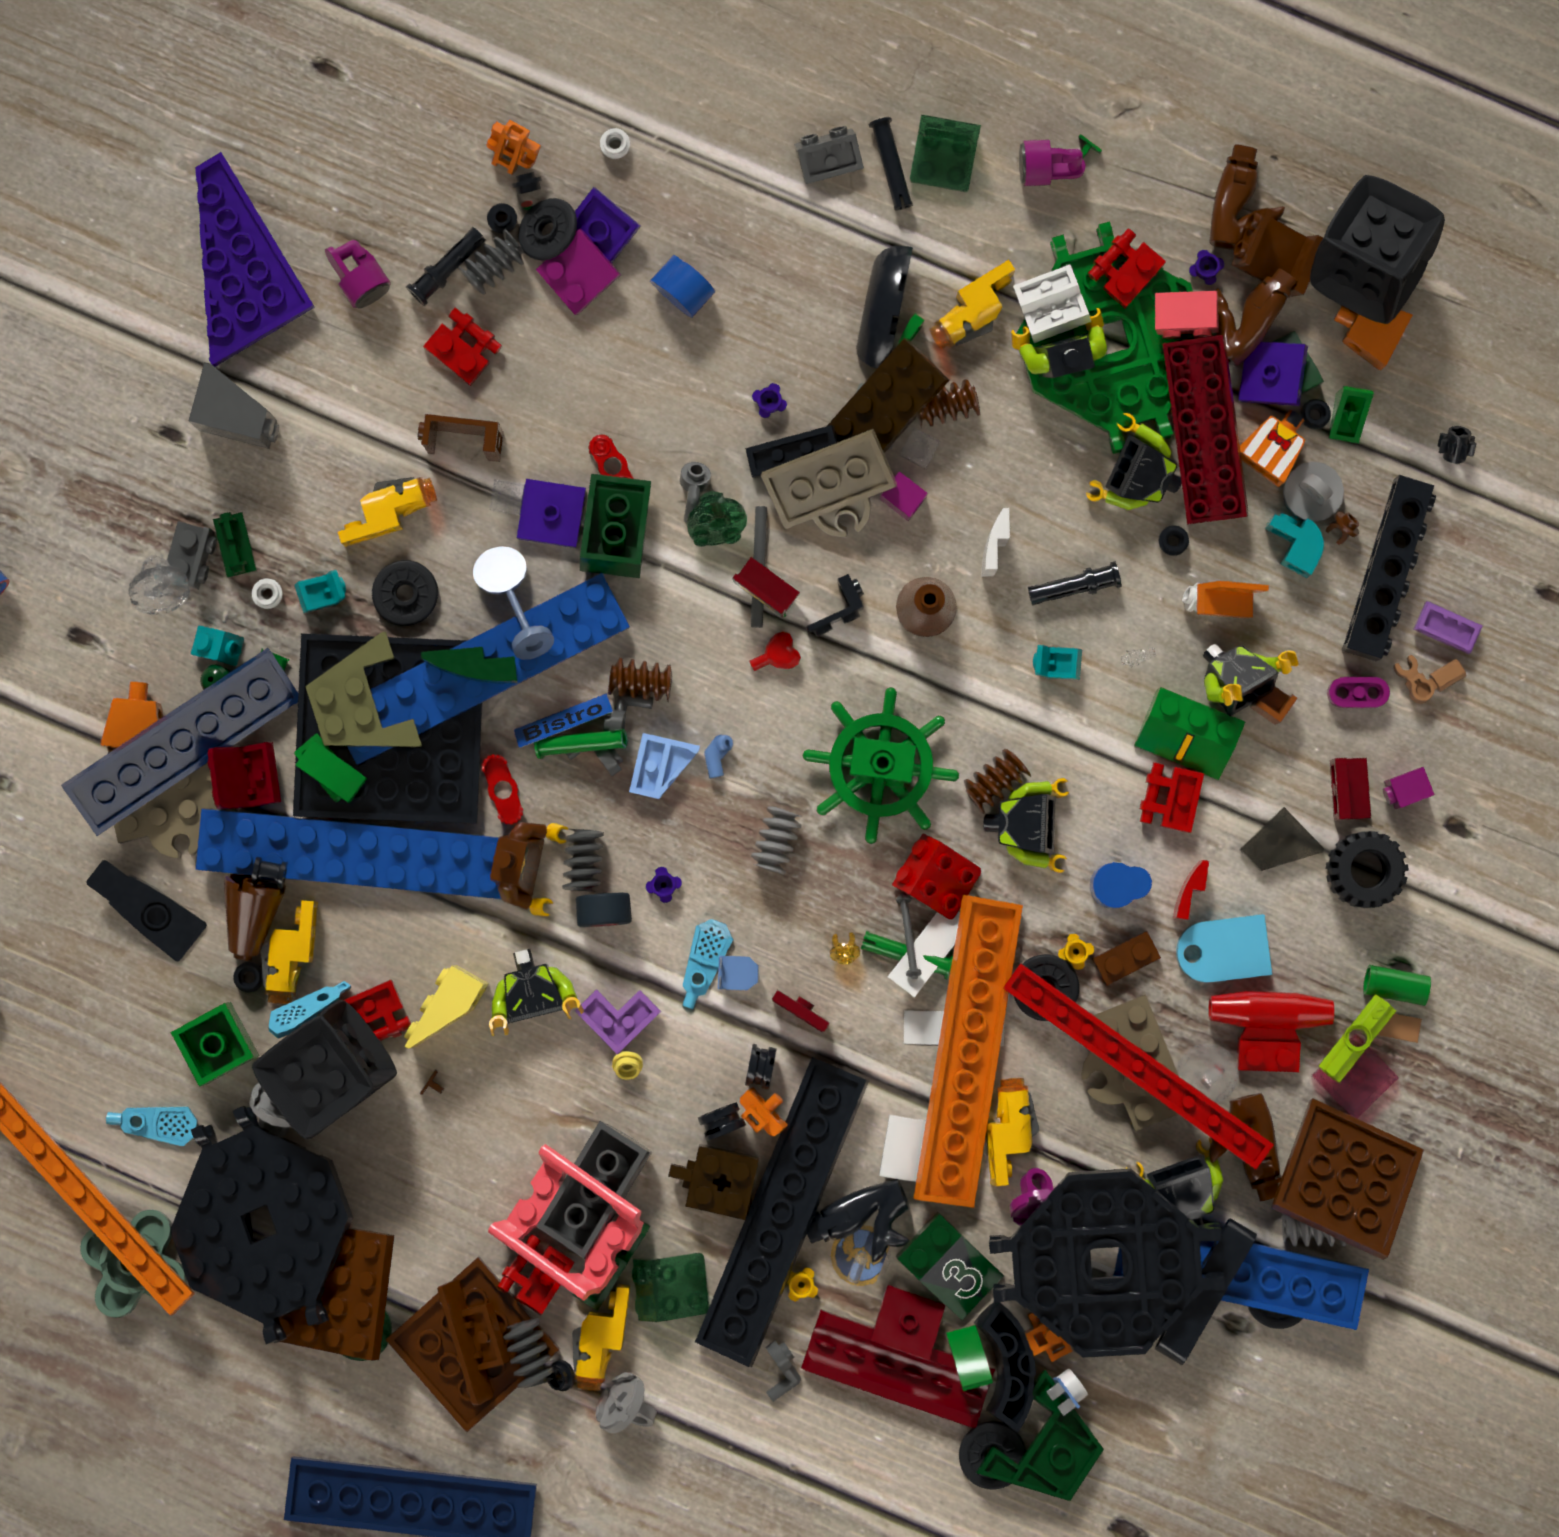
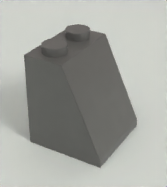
M204 362L188 421L201 432L270 449L271 442L275 443L279 434V425L276 424L277 420L213 365Z

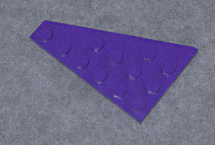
M222 152L195 167L198 186L197 200L200 214L199 228L203 256L202 269L204 271L205 284L204 298L207 315V336L209 340V361L214 367L315 308Z

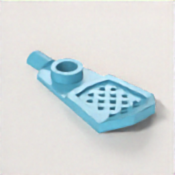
M710 919L696 926L683 981V987L687 992L682 1004L685 1007L694 1009L698 996L706 994L718 971L719 956L726 955L733 941L725 923ZM695 973H701L704 976L702 984L696 985L693 983L692 976Z
M343 981L334 987H324L271 1011L269 1032L277 1038L289 1035L304 1023L317 1017V1014L340 1000V994L351 989V985Z
M188 1106L126 1108L122 1113L108 1112L106 1124L119 1125L124 1133L185 1146L193 1139L191 1129L197 1127L198 1119ZM134 1116H139L142 1119L140 1127L132 1125V1118Z

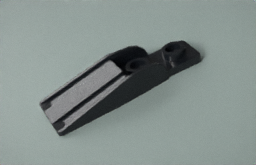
M102 860L86 881L89 887L109 901L108 903L135 929L177 962L182 959L207 926L205 921L159 889L133 875L127 876L107 860Z

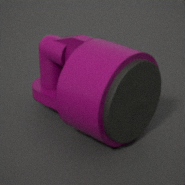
M1049 139L1023 140L1019 147L1021 184L1023 183L1024 186L1051 185V180L1080 178L1086 168V164L1082 159V151L1079 149L1051 148Z
M351 240L336 249L332 246L325 249L328 261L341 279L338 285L353 308L360 309L374 303L390 289V280L374 256L365 250L358 241ZM350 256L358 265L352 271H349L343 260Z

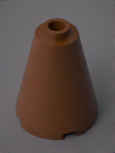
M920 577L907 583L900 591L896 602L899 622L908 632L919 637H932L944 632L952 624L957 609L955 596L949 586L941 580L932 577ZM924 599H930L934 604L928 605L924 602Z
M233 873L230 874V878L225 876L224 879L228 951L234 953V958L248 961L252 960V956L259 955L285 894L286 885L284 884L283 889H279L277 885L258 882L253 884L251 882L252 875Z

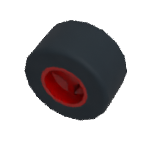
M629 893L590 894L577 896L575 899L577 925L579 927L614 926L632 922Z

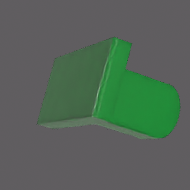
M1079 135L1078 138L1086 143L1081 150L1083 153L1082 159H1084L1091 148L1099 154L1102 152V149L1083 135Z

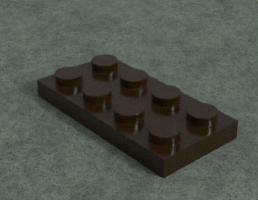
M904 338L827 426H834L838 442L874 429L881 448L885 453L950 380L909 339Z

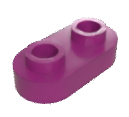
M1340 677L1332 681L1327 689V697L1330 703L1338 708H1378L1384 705L1390 696L1388 684L1378 677ZM1339 688H1344L1347 691L1345 699L1338 696L1337 691ZM1369 688H1374L1377 691L1375 699L1368 696Z

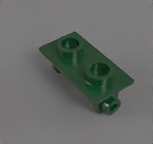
M227 512L220 514V518L213 519L227 578L257 571L243 512L236 514Z

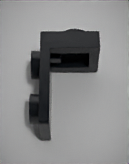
M846 574L837 579L838 586L848 607L806 626L808 635L814 632L816 637L823 635L833 629L831 626L833 623L842 620L846 624L860 617L859 612L864 608L860 596L864 595L857 578L851 580L849 574Z

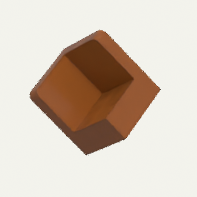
M1274 686L1273 692L1254 702L1250 708L1276 725L1281 723L1297 700V697L1293 694L1289 696Z

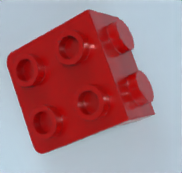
M922 833L919 840L914 843L912 852L906 862L898 870L892 886L951 920L955 918L961 908L963 895H969L981 874V868L944 843Z

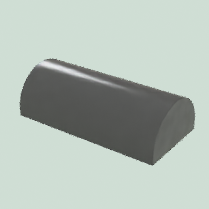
M599 1121L574 1164L625 1199L652 1152L620 1130ZM567 1174L536 1227L586 1259L605 1226L614 1218L616 1211L608 1202Z

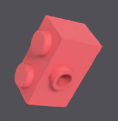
M1217 291L1155 293V330L1157 335H1163V339H1179L1181 334H1193L1194 338L1211 337L1212 333H1219Z

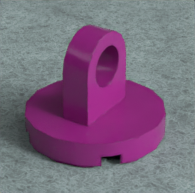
M1032 1168L1022 1176L1020 1180L1022 1194L1013 1199L1009 1205L1011 1218L1013 1217V1222L1019 1226L1025 1222L1054 1189L1050 1176L1042 1169ZM1032 1179L1040 1184L1041 1190L1033 1185Z

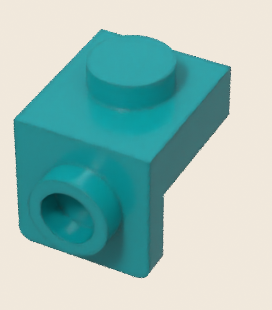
M332 570L326 575L299 581L294 584L303 613L335 606L345 599V582L342 577H339L337 570Z
M198 625L191 655L237 666L244 637Z
M1038 645L1037 652L1033 656L1035 675L1049 679L1080 680L1083 650L1079 648Z

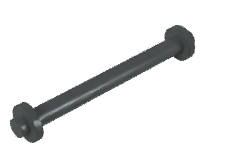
M901 893L896 898V902L901 904L909 963V970L906 971V976L914 980L918 979V976L922 973L920 969H917L908 906V903L911 902V896Z

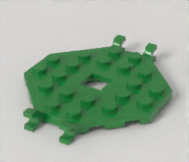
M1109 221L1098 224L1096 229L1102 246L1069 255L1064 234L1052 237L1050 245L1056 262L1051 271L1071 265L1089 315H1096V308H1099L1104 325L1121 320L1129 348L1107 354L1095 360L1094 368L1056 378L1039 377L1038 374L1031 373L1026 364L1025 368L1033 393L1107 432L1112 454H1117L1122 451L1125 444L1122 431L1118 428L1117 423L1123 428L1131 425V418L1123 413L1131 414L1137 424L1154 420L1156 432L1164 440L1171 438L1173 431L1167 416L1171 408L1163 344L1197 338H1194L1193 334H1181L1179 339H1163V335H1157L1155 330V293L1193 292L1191 283L1185 279L1163 270L1164 268L1162 267L1125 309L1103 290V287L1110 280L1104 274L1097 281L1089 277L1087 273L1093 268V262L1099 255L1103 256L1112 246L1111 242L1114 239V235ZM1120 254L1112 263V266L1118 271L1128 259ZM1025 319L1016 334H1023V327L1028 328ZM1084 324L1034 343L1030 333V344L1034 347L1085 334L1089 331Z

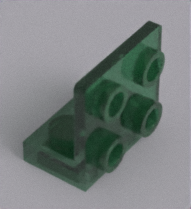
M921 114L910 182L968 192L981 125Z

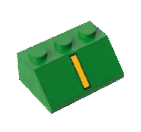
M1160 687L1154 694L1134 746L1219 780L1235 750L1246 722Z

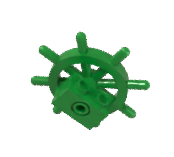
M889 687L885 691L882 713L866 715L855 721L842 703L838 701L833 702L831 710L844 726V729L837 737L831 752L807 749L802 755L805 761L829 764L830 778L836 791L817 806V813L824 816L844 802L853 810L867 815L865 841L869 844H873L877 840L880 817L895 816L908 811L921 829H929L931 821L917 802L925 794L931 779L952 782L959 779V772L957 770L933 767L932 752L926 740L944 726V717L936 716L918 729L908 720L894 715L897 691L893 687ZM880 727L879 739H868L863 730ZM892 728L902 732L908 738L901 743L890 742ZM853 738L852 755L843 754L846 746ZM916 749L919 755L920 765L914 764ZM842 766L850 767L849 775L855 776L847 784L843 777ZM912 776L918 777L917 783L909 793L904 787V783L910 784ZM866 784H872L870 803L854 794ZM884 784L891 788L899 801L882 805Z

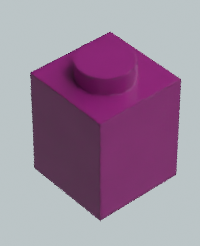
M899 471L895 476L897 486L884 491L880 496V500L909 521L927 498L928 493Z
M1424 767L1384 781L1386 786L1383 788L1384 797L1389 805L1393 804L1394 809L1408 806L1435 795Z

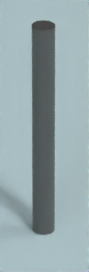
M756 506L753 558L765 566L767 507ZM752 597L751 627L763 628L764 605L754 597Z

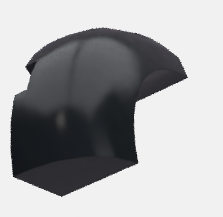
M893 246L884 249L876 257L872 266L856 352L862 362L876 369L891 354L899 319L893 316L899 317L913 247Z
M993 1302L974 1321V1324L990 1342L997 1365L995 1390L985 1410L1014 1431L1019 1432L1029 1414L1034 1398L1032 1394L1034 1376H1036L1033 1350H1031L1024 1333L1025 1331L1017 1318L1001 1302Z

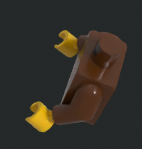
M522 822L518 823L509 832V835L499 837L493 858L490 880L498 885L500 897L504 902L525 910L529 908L531 914L535 916H550V914L544 913L543 904H553L552 900L548 898L532 899L544 838L546 837L548 840L563 844L566 840L558 838V834L562 829L568 830V827L557 823H551L546 827L545 824Z

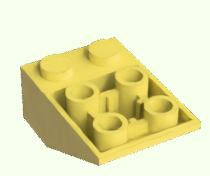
M452 965L450 969L444 968L435 982L439 986L435 995H428L420 1008V1011L424 1013L420 1021L412 1022L404 1036L408 1040L405 1047L410 1049L418 1046L473 1011L489 983L458 965Z

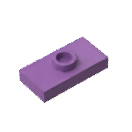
M1426 601L1413 630L1466 654H1471L1483 626Z

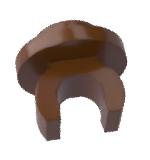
M1340 511L1336 513V521L1330 523L1326 528L1327 533L1331 532L1334 528L1342 531V537L1336 542L1338 545L1343 544L1349 538V535L1355 538L1359 534L1357 528L1359 522L1349 512L1346 514Z

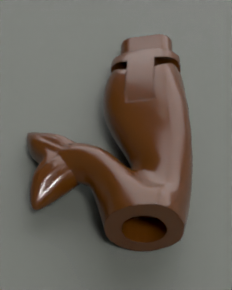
M1235 144L1232 156L1227 157V165L1220 178L1212 210L1209 243L1214 247L1234 250L1247 229L1245 224L1250 214L1236 219V217L1252 198L1256 189L1258 179L1256 170L1258 162L1255 161L1256 148ZM1285 207L1270 208L1273 210L1271 218L1278 221L1283 215Z
M1278 268L1272 277L1267 276L1264 282L1258 284L1250 292L1243 306L1241 323L1238 330L1236 329L1234 316L1219 288L1215 290L1218 294L1219 333L1216 336L1224 335L1229 364L1235 367L1239 366L1257 348L1282 310L1287 298L1291 296L1290 290L1297 280L1284 270Z
M1256 1093L1230 1100L1229 1112L1274 1144L1257 1169L1243 1161L1245 1174L1250 1181L1252 1189L1257 1190L1259 1201L1273 1199L1282 1177H1276L1280 1175V1165L1274 1125L1262 1093ZM1212 1139L1209 1148V1157L1212 1163L1228 1150L1214 1139Z

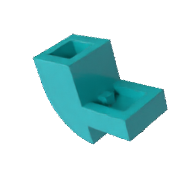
M1281 513L1280 516L1273 515L1265 529L1291 543L1280 564L1308 578L1314 572L1324 549V540L1320 529L1309 518L1304 520L1301 526L1298 527L1296 525L1297 521L1286 514Z

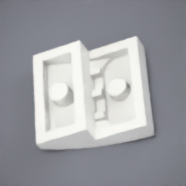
M1071 265L1013 286L1034 343L1092 322Z
M1009 508L1002 509L989 533L983 553L981 577L994 576L998 569L997 546H1006L1010 539Z
M889 1115L879 1176L916 1182L926 1120Z

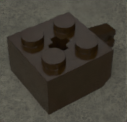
M699 1144L696 1161L688 1160L687 1167L671 1163L668 1177L683 1180L682 1187L689 1189L685 1207L745 1220L759 1157ZM721 1174L727 1175V1181L731 1182L730 1186L725 1185L724 1190L718 1189V1183L714 1182V1178H720Z

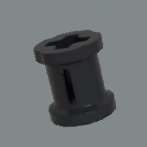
M256 857L251 882L253 884L258 882L277 885V888L283 889L288 862L283 861L281 864L263 861L261 857Z

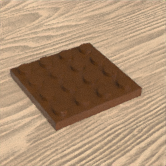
M1312 1098L1308 1102L1271 1208L1385 1260L1389 1256L1424 1149Z
M352 1227L346 1230L340 1244L342 1247L333 1271L329 1272L324 1285L326 1289L321 1299L330 1320L319 1325L308 1326L305 1317L306 1306L282 1316L279 1320L287 1339L280 1342L371 1361L379 1360L395 1235Z
M479 1256L453 1279H457L460 1283L467 1308L489 1302L493 1303L502 1336L511 1331L510 1328L506 1327L534 1319L510 1291L506 1293L497 1287L500 1279ZM439 1293L386 1339L389 1345L466 1433L517 1388V1384L524 1380V1376H514V1372L521 1367L520 1364L508 1362L500 1366L488 1368L486 1372L493 1392V1398L480 1405H472L471 1398L466 1390L462 1369L457 1361L454 1342L448 1331L444 1309L439 1302ZM539 1324L533 1328V1330L543 1331V1336L536 1342H545L547 1344V1348L540 1352V1354H548L551 1358L560 1348ZM504 1340L506 1349L514 1344V1340ZM508 1352L510 1360L518 1355L517 1352Z

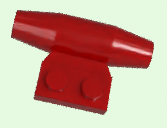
M1244 991L1210 996L1208 1005L1210 1021L1245 1027L1238 1038L1236 1068L1241 1071L1299 1073L1301 1042L1295 1030L1333 1025L1335 1013L1333 1000L1286 992Z

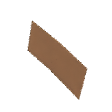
M1394 1014L1378 1035L1418 1043L1422 1019Z

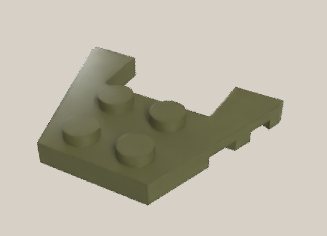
M386 631L375 636L306 686L324 746H422L414 719L382 728L364 668L394 659Z

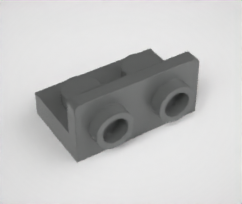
M846 126L836 127L829 130L830 134L820 137L817 134L806 135L800 138L801 142L794 144L805 184L864 169L856 133L852 128L847 129Z
M178 521L162 580L199 590L200 584H205L208 577L209 566H206L208 555H212L216 548L217 537H214L215 532L207 527L202 528Z

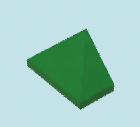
M1343 386L1336 393L1329 431L1330 439L1359 444L1374 391Z

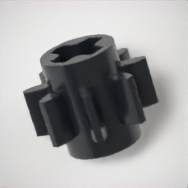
M1452 426L1448 429V434L1440 433L1437 445L1440 447L1439 453L1443 454V458L1450 463H1463L1467 456L1474 457L1477 445L1474 442L1475 436H1471V431L1465 427Z

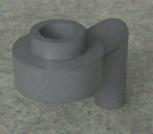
M699 462L687 463L681 469L680 484L688 491L684 522L686 524L695 523L700 492L705 491L710 483L711 472L709 468Z
M626 693L624 697L618 694L612 714L605 717L604 732L625 729L627 705L652 709L654 697L644 700L643 695H637L636 698H632L629 693Z
M615 749L594 751L611 776L622 770L619 764L623 760ZM582 752L567 753L566 755L572 760Z
M776 1340L765 1348L786 1378L766 1392L773 1402L797 1386L801 1381L800 1375L790 1362L794 1358L793 1354L785 1342L779 1345Z

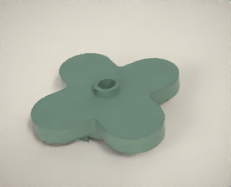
M144 1210L138 1213L132 1219L131 1224L187 1284L182 1264L165 1255V1250L172 1238V1223L164 1213L157 1210ZM92 1230L85 1234L80 1246L81 1255L88 1265L102 1271L103 1275L95 1291L97 1308L109 1317L120 1318L127 1316L135 1309L142 1294L145 1293L151 1297L152 1295Z

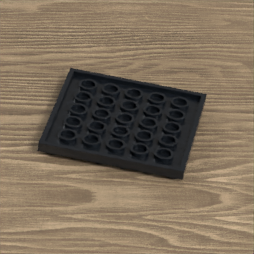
M301 633L296 750L316 733L321 737L306 686L375 636ZM388 637L394 659L364 668L369 687L372 689L424 663L421 658V652L450 650L468 640ZM482 703L419 734L421 747H393L359 765L356 764L347 746H329L338 758L367 778L350 803L343 799L336 803L317 780L295 765L293 816L477 824ZM295 756V764H296L299 759Z

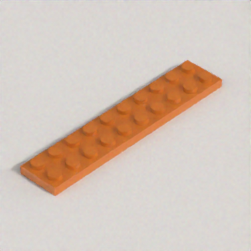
M963 895L913 1199L974 1208L1009 992L1003 989V987L1012 976L1023 905Z

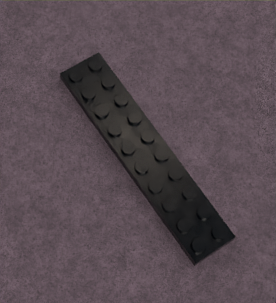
M814 1057L811 1058L785 1121L788 1126L780 1133L695 1343L747 1367H753L869 1083L868 1080Z

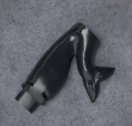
M894 1179L863 1188L827 1205L820 1213L816 1211L807 1232L811 1244L823 1239L825 1242L830 1241V1238L839 1240L854 1234L878 1210L873 1227L872 1263L884 1256L888 1246L901 1247L906 1245L910 1240L892 1229L893 1221L910 1210L908 1199L900 1181Z

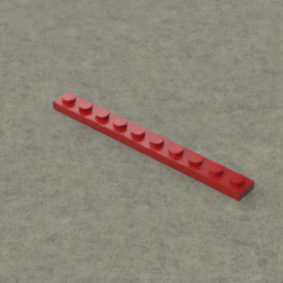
M1020 963L1003 987L1011 995L1254 1169L1259 1167L1274 1146L1272 1142Z

